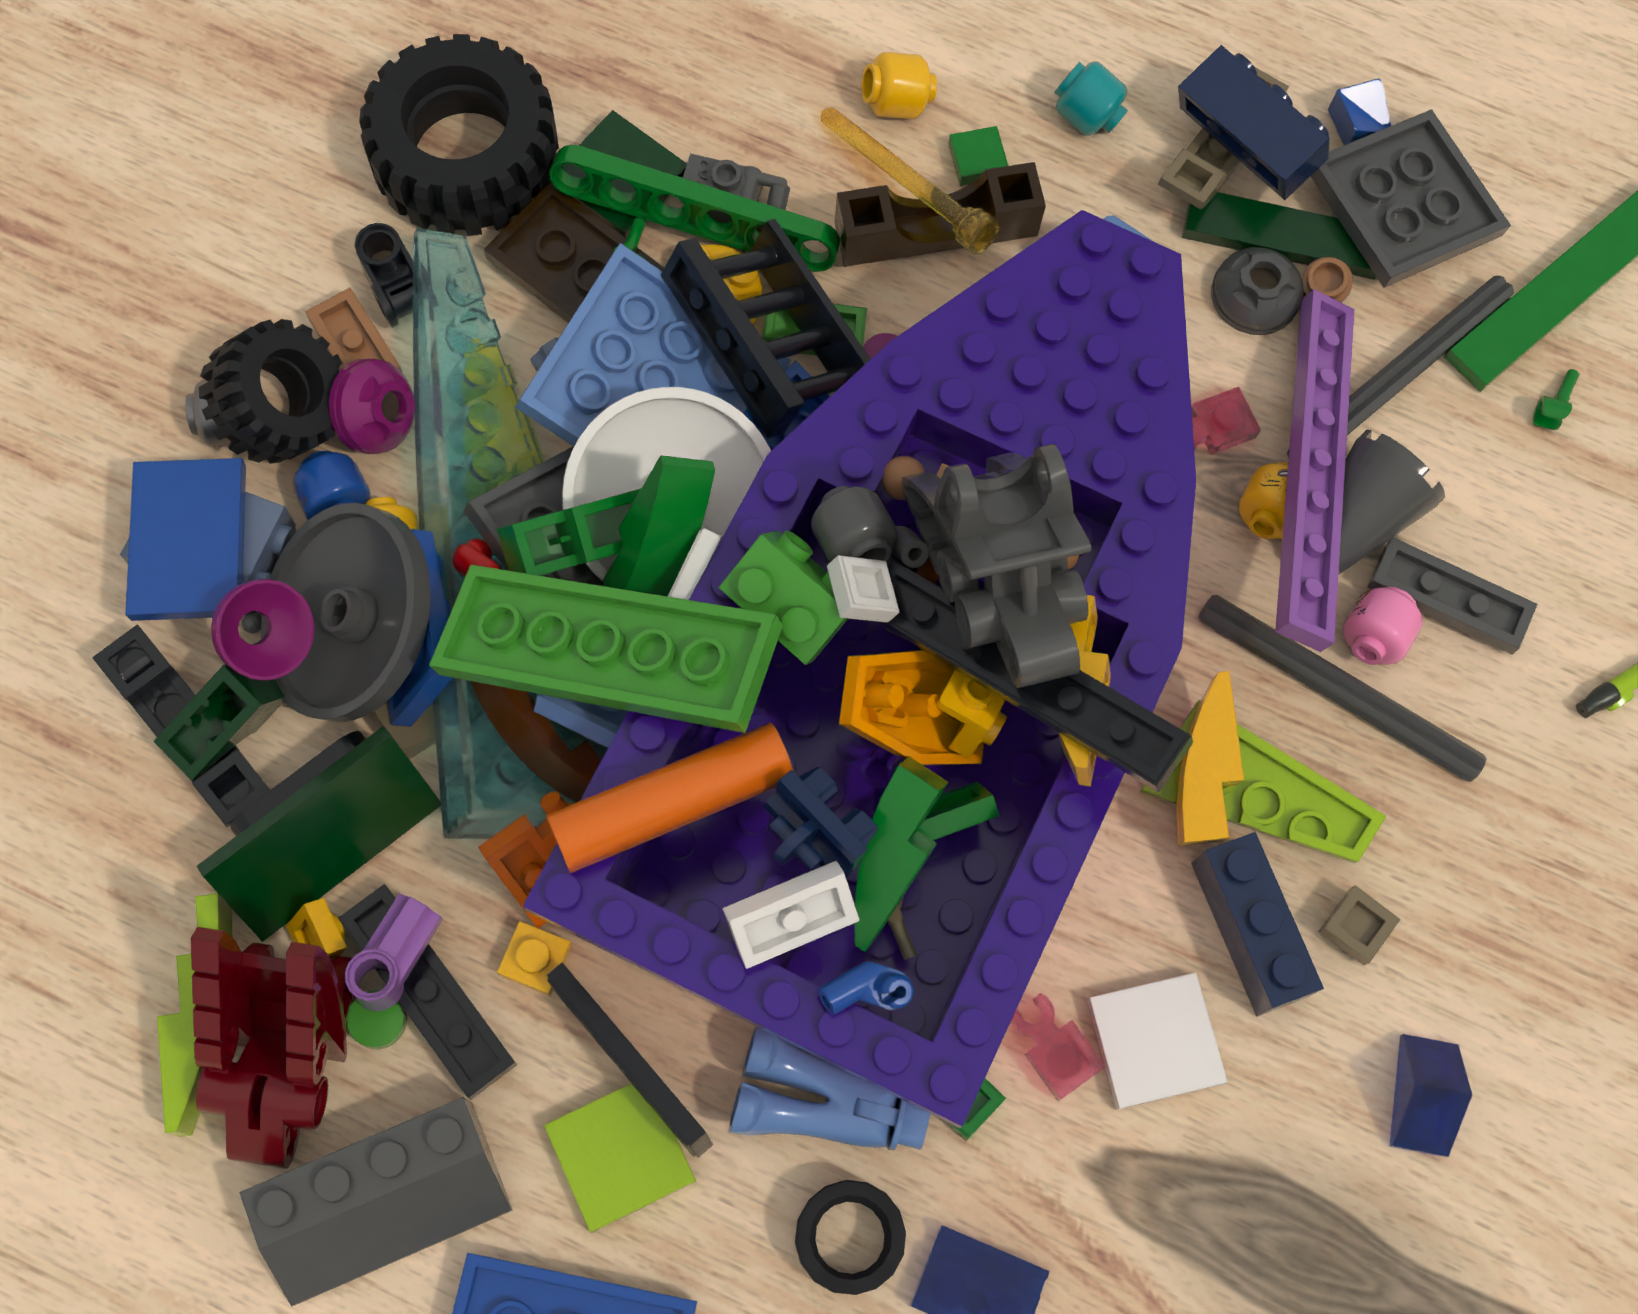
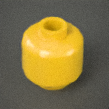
M883 52L874 59L873 63H868L865 66L861 83L862 98L865 103H869L871 110L876 116L916 119L924 112L927 103H932L935 99L937 92L936 75L930 73L928 63L921 55Z

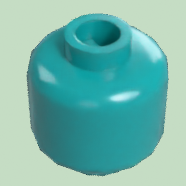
M1079 61L1054 91L1059 96L1056 104L1058 113L1085 136H1091L1101 128L1110 133L1128 111L1121 105L1127 96V87L1098 61H1092L1086 66Z

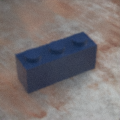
M1220 45L1178 85L1180 109L1283 200H1286L1328 160L1330 138L1326 127L1316 117L1312 115L1305 117L1295 109L1291 98L1280 86L1276 84L1269 86L1258 77L1254 65L1244 55L1237 53L1234 56L1224 46Z
M1256 832L1203 851L1191 865L1256 1017L1308 998L1323 990V984Z

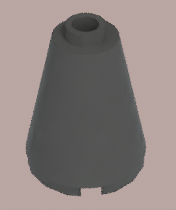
M1365 430L1356 439L1345 459L1339 575L1435 509L1445 498L1444 488L1440 482L1431 488L1423 478L1430 469L1417 456L1385 434H1381L1375 441L1372 440V430Z

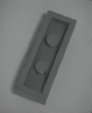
M1394 537L1386 543L1367 586L1370 589L1391 586L1404 590L1416 601L1421 613L1511 655L1520 648L1538 605Z

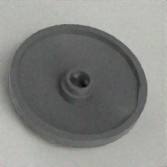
M343 503L334 505L314 515L293 535L272 571L270 580L281 581L293 587L304 597L310 606L315 630L312 646L304 661L288 675L275 680L285 696L283 701L298 713L321 720L346 722L362 718L377 710L395 694L409 675L426 635L430 613L431 589L424 552L413 531L405 522L388 511L366 504ZM261 615L262 639L266 632V622L263 616Z

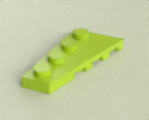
M1200 700L1195 703L1180 727L1186 733H1189L1196 710L1201 702ZM1237 724L1244 781L1236 786L1223 787L1227 821L1351 863L1359 862L1387 816ZM1181 761L1159 793L1145 784L1140 792L1176 804Z

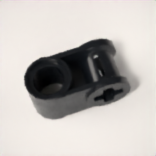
M383 223L370 224L361 229L355 239L356 253L363 272L371 285L373 295L390 327L398 326L400 318L425 306L429 309L438 307L425 276L419 266L414 264L396 230ZM386 250L392 252L385 259H372L373 255L379 251Z

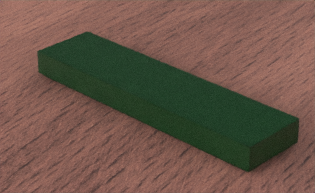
M1217 192L1202 209L1188 202L1182 238L1235 250L1250 247L1268 248L1286 256L1291 262L1309 265L1319 258L1333 257L1343 261L1350 268L1352 275L1376 279L1375 274L1336 217Z

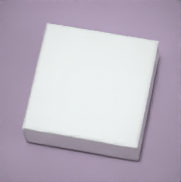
M838 555L827 565L840 618L889 622L900 613L886 561Z

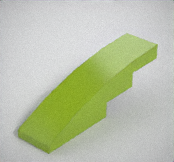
M218 893L195 896L197 927L225 931L232 936V908ZM191 954L176 956L180 1013L157 1016L164 1128L166 1134L178 1137L193 1135L200 1115L196 1107V1093L203 1068L197 1067L194 1058V1042L197 1037H194L193 1009L195 1004H193L192 975L195 971L191 967Z

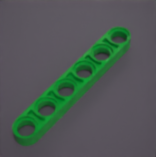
M563 146L558 150L549 171L550 180L554 187L568 196L747 252L750 251L760 234L756 227L765 225L768 220L776 219L810 271L813 272L826 271L831 268L835 263L839 250L840 237L838 232L824 222L583 146ZM562 165H576L587 176L582 178L574 177L568 174ZM620 179L629 182L634 187L635 192H622L616 189L611 181ZM666 194L675 196L684 206L680 208L670 207L664 204L659 196ZM708 211H723L731 217L732 221L728 223L715 221L709 216ZM809 240L819 241L828 248V251L823 253L813 252L804 245V242Z

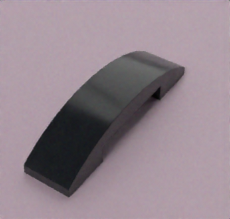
M138 624L92 657L156 737L161 734L195 696V693ZM236 745L222 756L205 774L192 780L193 786L226 827H229L232 821L244 809L270 791L269 787Z

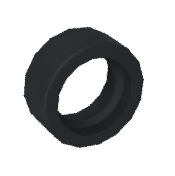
M844 1180L823 1187L807 1201L797 1220L795 1246L800 1264L815 1283L833 1293L858 1295L877 1289L894 1275L904 1256L906 1230L900 1210L887 1193L868 1182ZM844 1202L861 1203L871 1209L881 1221L884 1231L883 1249L877 1261L866 1270L854 1274L839 1272L828 1266L819 1255L815 1241L817 1225L823 1214L834 1205Z

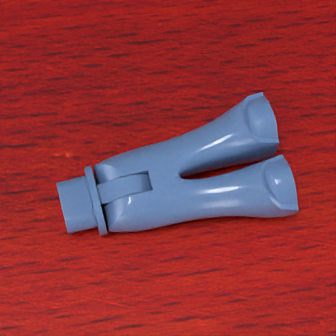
M757 1026L755 1027L746 1055L742 1076L823 1096L826 1099V1103L810 1102L788 1097L741 1082L731 1114L729 1133L738 1135L793 1134L822 1138L861 1147L895 1150L897 1144L919 1150L922 1149L930 1113Z

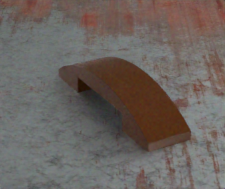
M470 681L487 717L515 755L553 789L575 802L580 801L601 762V759L587 740L570 751L547 718L534 712L535 702L528 692Z

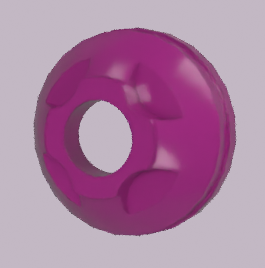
M358 359L347 364L334 379L328 403L329 416L338 438L348 448L362 454H380L397 448L405 440L414 421L415 400L412 388L406 376L399 368L383 360ZM388 392H392L396 396L399 406L397 416L392 422H389L382 412V401Z
M270 579L247 581L227 592L218 603L211 624L212 642L216 653L223 663L242 676L263 681L278 679L299 667L310 651L315 632L314 618L310 606L304 597L293 587L281 581ZM251 611L260 613L266 622L264 636L254 644L246 643L240 637L238 631L241 618Z

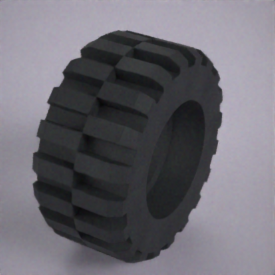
M453 34L452 40L441 41L440 36L425 39L426 45L416 49L412 44L399 52L400 59L393 63L391 60H388L377 72L380 81L373 80L370 82L364 94L366 104L360 109L359 123L362 129L360 136L375 182L381 194L387 196L389 205L399 215L406 216L408 214L410 222L422 229H428L432 224L436 226L438 234L450 236L455 235V230H466L467 236L482 235L481 228L493 225L496 231L502 229L510 223V217L515 214L518 215L532 201V198L536 197L550 183L549 171L557 155L559 144L548 88L542 84L541 75L532 64H524L523 55L507 46L503 51L500 50L498 41L481 37L478 42L471 41L468 34ZM475 113L495 119L505 127L501 136L492 146L477 155L467 158L443 159L432 156L417 147L423 134L433 124L455 114Z

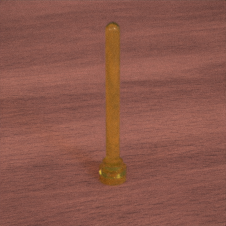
M828 107L822 111L821 121L827 128L953 225L952 230L956 234V241L972 254H979L993 243L999 231V222L982 208L962 207L837 109Z

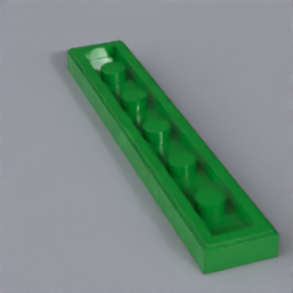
M1638 190L1450 349L1445 358L1480 392L1638 257Z

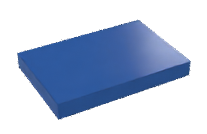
M242 458L133 462L125 615L131 621L213 618L215 609L225 594L237 585L242 584L246 464Z

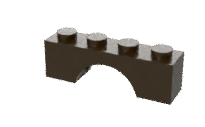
M1035 162L986 169L968 186L956 192L935 198H905L893 193L887 185L838 192L836 197L835 228L840 237V251L844 267L1035 237L1038 236L1046 204Z

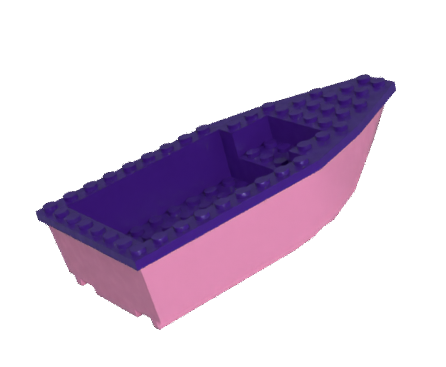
M1081 210L891 340L767 454L689 600L741 608L719 587L761 534L776 530L782 533L790 531L804 540L813 551L810 558L827 572L829 561L813 534L811 521L823 496L830 490L840 486L867 487L871 489L881 499L895 526L907 527L922 539L915 523V516L912 515L907 501H900L890 497L882 486L881 481L885 466L895 457H913L922 464L925 472L936 475L942 463L948 466L966 463L973 476L987 473L986 458L1012 452L1021 454L1027 459L1030 455H1033L1036 447L1054 443L1059 449L1067 469L1072 492L1073 512L1091 544V552L1080 554L1073 568L1077 570L1082 579L1086 595L1095 596L1098 620L1092 652L1108 654L1111 671L1110 688L1153 712L1182 649L1196 489L1181 254ZM985 577L978 578L980 590L984 589ZM938 578L935 585L942 588ZM848 618L816 659L808 665L801 662L785 646L777 641L746 730L748 732L771 722L782 739L793 771L798 777L816 767H821L835 781L838 789L834 798L826 806L840 820L854 808L863 810L873 819L875 814L872 811L874 788L864 781L861 767L876 747L880 748L878 759L886 768H889L897 757L839 724L848 656L922 650L911 642L884 630L885 627L876 621ZM1006 700L1000 710L1001 713L1007 716L1006 721L991 746L984 743L982 764L923 765L949 782L942 794L978 781L993 794L999 816L933 840L937 845L903 896V903L900 909L904 918V924L917 953L916 956L907 960L903 959L891 927L887 923L876 940L865 952L855 946L853 923L746 969L722 908L810 872L797 856L783 866L773 858V854L783 842L769 828L775 818L763 806L776 791L777 787L571 874L559 846L556 844L529 893L523 908L525 911L958 1128H962L1125 772L1096 755L1091 787L1079 785L1065 756L1058 732ZM628 711L580 801L743 733ZM860 861L846 878L854 905ZM867 961L899 970L913 983L914 996L911 1002L906 1007L895 1010H888L857 1001L832 1016L826 1010L818 995V988Z

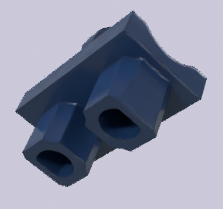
M816 767L799 777L793 770H790L779 779L776 784L778 786L776 791L763 806L775 818L769 828L783 842L773 854V858L783 866L797 856L810 871L814 870L818 865L822 867L837 860L847 878L868 850L866 846L878 830L877 825L863 810L854 808L840 820L826 806L834 798L838 789L835 781L821 767Z

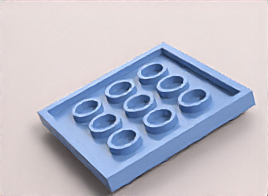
M620 243L514 408L572 446H575L587 426L606 408L624 397L648 389L660 387L690 388L721 398L742 413L747 409V406L661 277L662 271ZM787 357L777 360L783 370L791 362Z

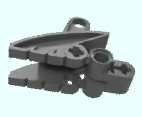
M1054 443L1038 446L1034 449L1033 455H1030L1027 459L1021 454L1012 452L986 458L987 473L973 476L969 466L963 463L947 467L941 479L936 474L927 471L902 477L903 493L912 515L915 516V523L922 540L929 549V557L936 574L939 575V582L943 592L950 603L955 602L957 622L965 645L968 648L996 642L1009 676L1016 688L1078 674L1080 670L1079 650L1070 624L1087 620L1088 602L1082 579L1076 569H1068L1067 557L1091 552V544L1073 512L1070 480L1057 446ZM985 577L984 589L980 590L978 578Z

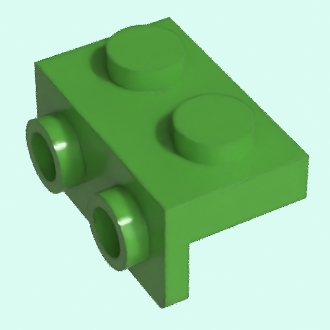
M776 530L764 533L758 537L723 581L719 589L742 609L776 614L783 624L778 641L801 662L808 665L816 659L848 618H840L829 573L810 558L813 554L810 546L790 531L782 533Z

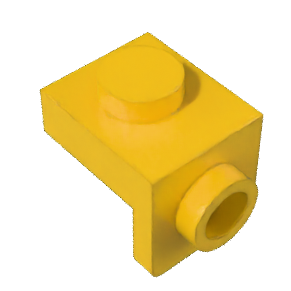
M955 669L937 701V707L961 721L948 748L969 759L981 742L991 746L1007 718L1006 715L1000 712L1005 699Z

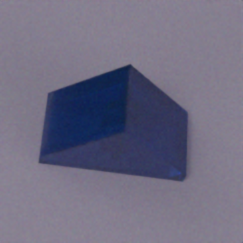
M1406 1034L1400 1035L1389 1147L1449 1157L1472 1098V1091L1458 1044Z

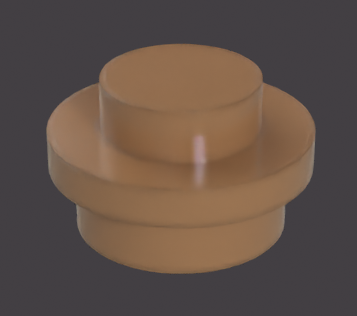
M1319 258L1310 263L1303 273V293L1306 296L1315 289L1342 303L1349 296L1352 289V272L1343 261L1337 258Z

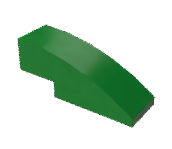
M660 455L618 528L623 546L603 579L604 586L668 596L701 530L715 474L713 461Z
M641 488L497 528L508 571L541 576L618 554L623 546L618 528Z
M910 756L898 765L880 798L872 819L877 825L878 830L867 844L868 850L861 858L858 869L855 908L860 921L854 923L855 946L864 952L876 940L937 845L936 842L918 830L949 782Z

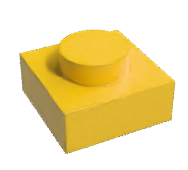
M325 898L304 904L286 925L293 942L320 946L332 961L347 948L344 942L345 933L342 923L336 915L331 914Z
M519 921L497 974L515 983L551 996L553 988L547 981V974L562 962L565 964L572 948V943Z

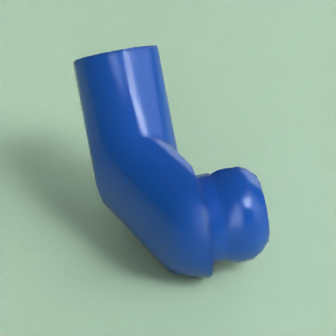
M867 961L818 988V995L826 1010L833 1016L857 1001L888 1010L906 1007L914 996V987L910 979L899 970Z

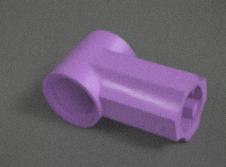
M398 894L364 950L350 960L345 971L346 985L355 1000L363 1008L371 1011H384L393 1007L398 1002L404 990V982L443 921L442 917L416 899ZM381 968L389 972L388 983L382 990L376 993H367L361 990L362 978L368 971Z

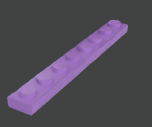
M1313 289L1301 299L1275 632L1322 652L1335 642L1355 309Z

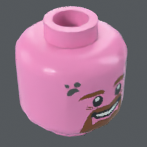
M1391 586L1367 590L1359 597L1345 620L1342 632L1345 642L1352 650L1354 656L1360 661L1370 665L1396 664L1406 657L1420 633L1423 619L1416 601L1406 591Z

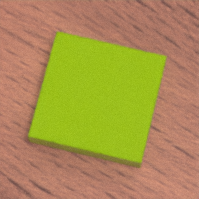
M632 1083L544 1125L590 1233L696 1182L677 1137Z

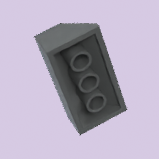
M464 1097L239 1192L258 1249L291 1306L300 1304L513 1211L474 1105Z

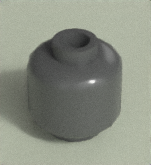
M840 486L830 490L823 496L811 521L813 534L829 563L838 555L887 561L897 537L895 524L881 499L874 491L867 487Z

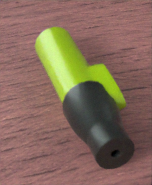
M1638 663L1610 681L1596 687L1584 700L1576 704L1578 713L1582 717L1588 718L1594 713L1605 709L1613 711L1634 698L1633 690L1638 688Z

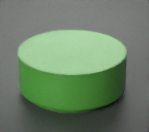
M372 990L367 993H376L380 990ZM354 1000L350 1006L347 1019V1027L351 1036L358 1043L370 1049H384L396 1043L403 1035L407 1023L406 1011L399 1002L384 1011H371L363 1008Z

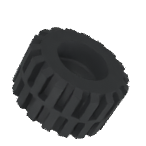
M271 319L262 321L224 342L222 346L215 349L209 356L211 362L203 366L200 377L208 381L199 387V398L207 400L208 406L202 409L206 421L214 420L217 428L212 432L219 440L226 437L231 441L228 449L239 455L248 451V460L259 463L267 459L269 464L280 463L327 442L335 435L329 416L328 403L334 379L340 372L338 366L343 363L338 354L331 356L327 348L330 343L322 336L318 339L312 337L313 329L304 324L294 329L292 320L280 319L274 324ZM261 369L274 375L284 386L289 398V415L277 410L267 400L260 382Z

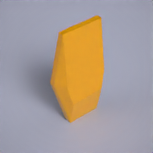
M924 650L848 656L839 718L840 725L896 756L899 755L904 759L910 756L922 765L982 764L984 742L978 745L969 759L948 748L961 721L940 710L937 707V701L948 683L954 668Z

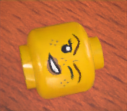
M1288 462L1269 463L1260 466L1251 475L1240 498L1238 511L1242 521L1255 535L1261 538H1283Z

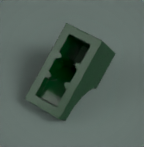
M225 664L153 742L191 781L205 774L235 745L250 734L257 732L282 705L285 696L275 679L264 681L250 679L236 673Z

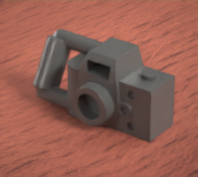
M690 153L683 175L685 179L755 201L759 199L762 186L770 187L767 205L786 210L790 193L787 180L783 177L762 173L760 169L754 166H742L731 160H717ZM708 211L709 216L715 221L721 223L732 221L731 217L723 211ZM760 225L756 228L763 229L765 225Z

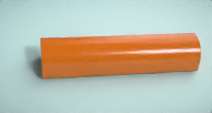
M770 722L549 813L546 817L571 874L778 787L776 784L779 779L790 770H793L782 739L775 726Z

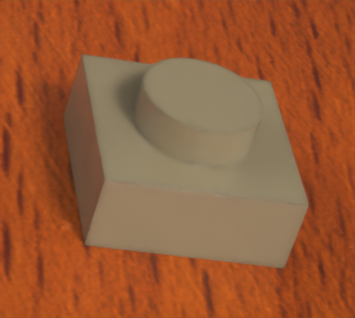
M1355 885L1347 891L1319 932L1364 966L1372 961L1401 919Z

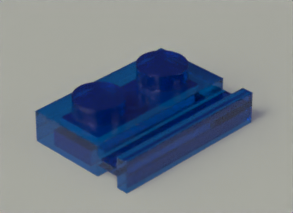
M941 1225L911 1300L910 1307L926 1314H1035L1042 1288L1050 1271Z

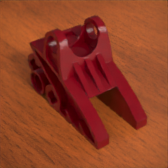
M197 927L191 936V967L195 971L192 975L193 1004H195L193 1009L194 1037H197L194 1042V1058L197 1067L203 1068L197 1087L196 1107L199 1112L225 1116L226 1154L229 1160L287 1169L292 1163L296 1152L300 1128L318 1129L324 1115L328 1097V1079L322 1076L326 1061L345 1062L347 1057L346 1023L352 994L345 982V971L352 959L351 957L336 956L332 961L320 946L291 942L286 952V959L274 957V948L269 944L252 943L242 952L236 940L225 931ZM237 1045L244 1046L245 1049L238 1062H233Z

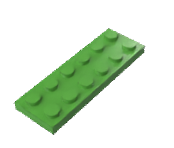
M470 565L429 666L442 676L746 733L783 624L776 614Z

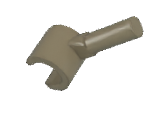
M902 898L887 924L891 927L903 959L907 960L916 956L917 953L903 921L904 918L900 910L903 903Z

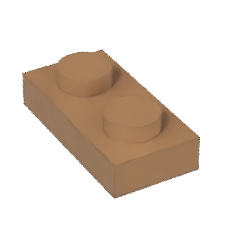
M351 288L305 311L318 336H322L330 343L327 350L331 356L338 354L343 363L338 366L340 371L347 364L358 359H377L390 362L402 372L399 363Z

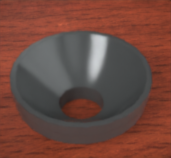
M1263 247L1244 248L1225 259L1215 273L1211 285V298L1219 316L1234 329L1250 335L1272 334L1291 323L1299 311L1301 299L1303 298V282L1299 271L1286 256ZM1260 267L1269 269L1277 277L1278 285L1272 289L1259 288L1252 282L1250 272Z

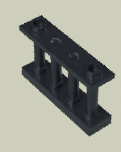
M776 219L766 222L750 251L712 261L708 258L696 238L679 241L661 273V277L768 439L785 433L805 404L804 401L836 392L871 360ZM760 270L773 292L738 301L723 280ZM786 310L801 331L764 341L750 319ZM813 350L827 372L792 383L777 360Z

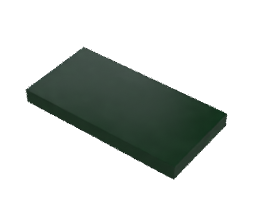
M383 726L196 867L203 878L263 942L287 924L304 904L320 899L443 804Z

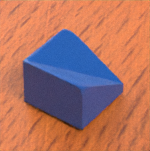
M1380 78L1338 89L1328 108V112L1344 145L1391 126L1385 90Z

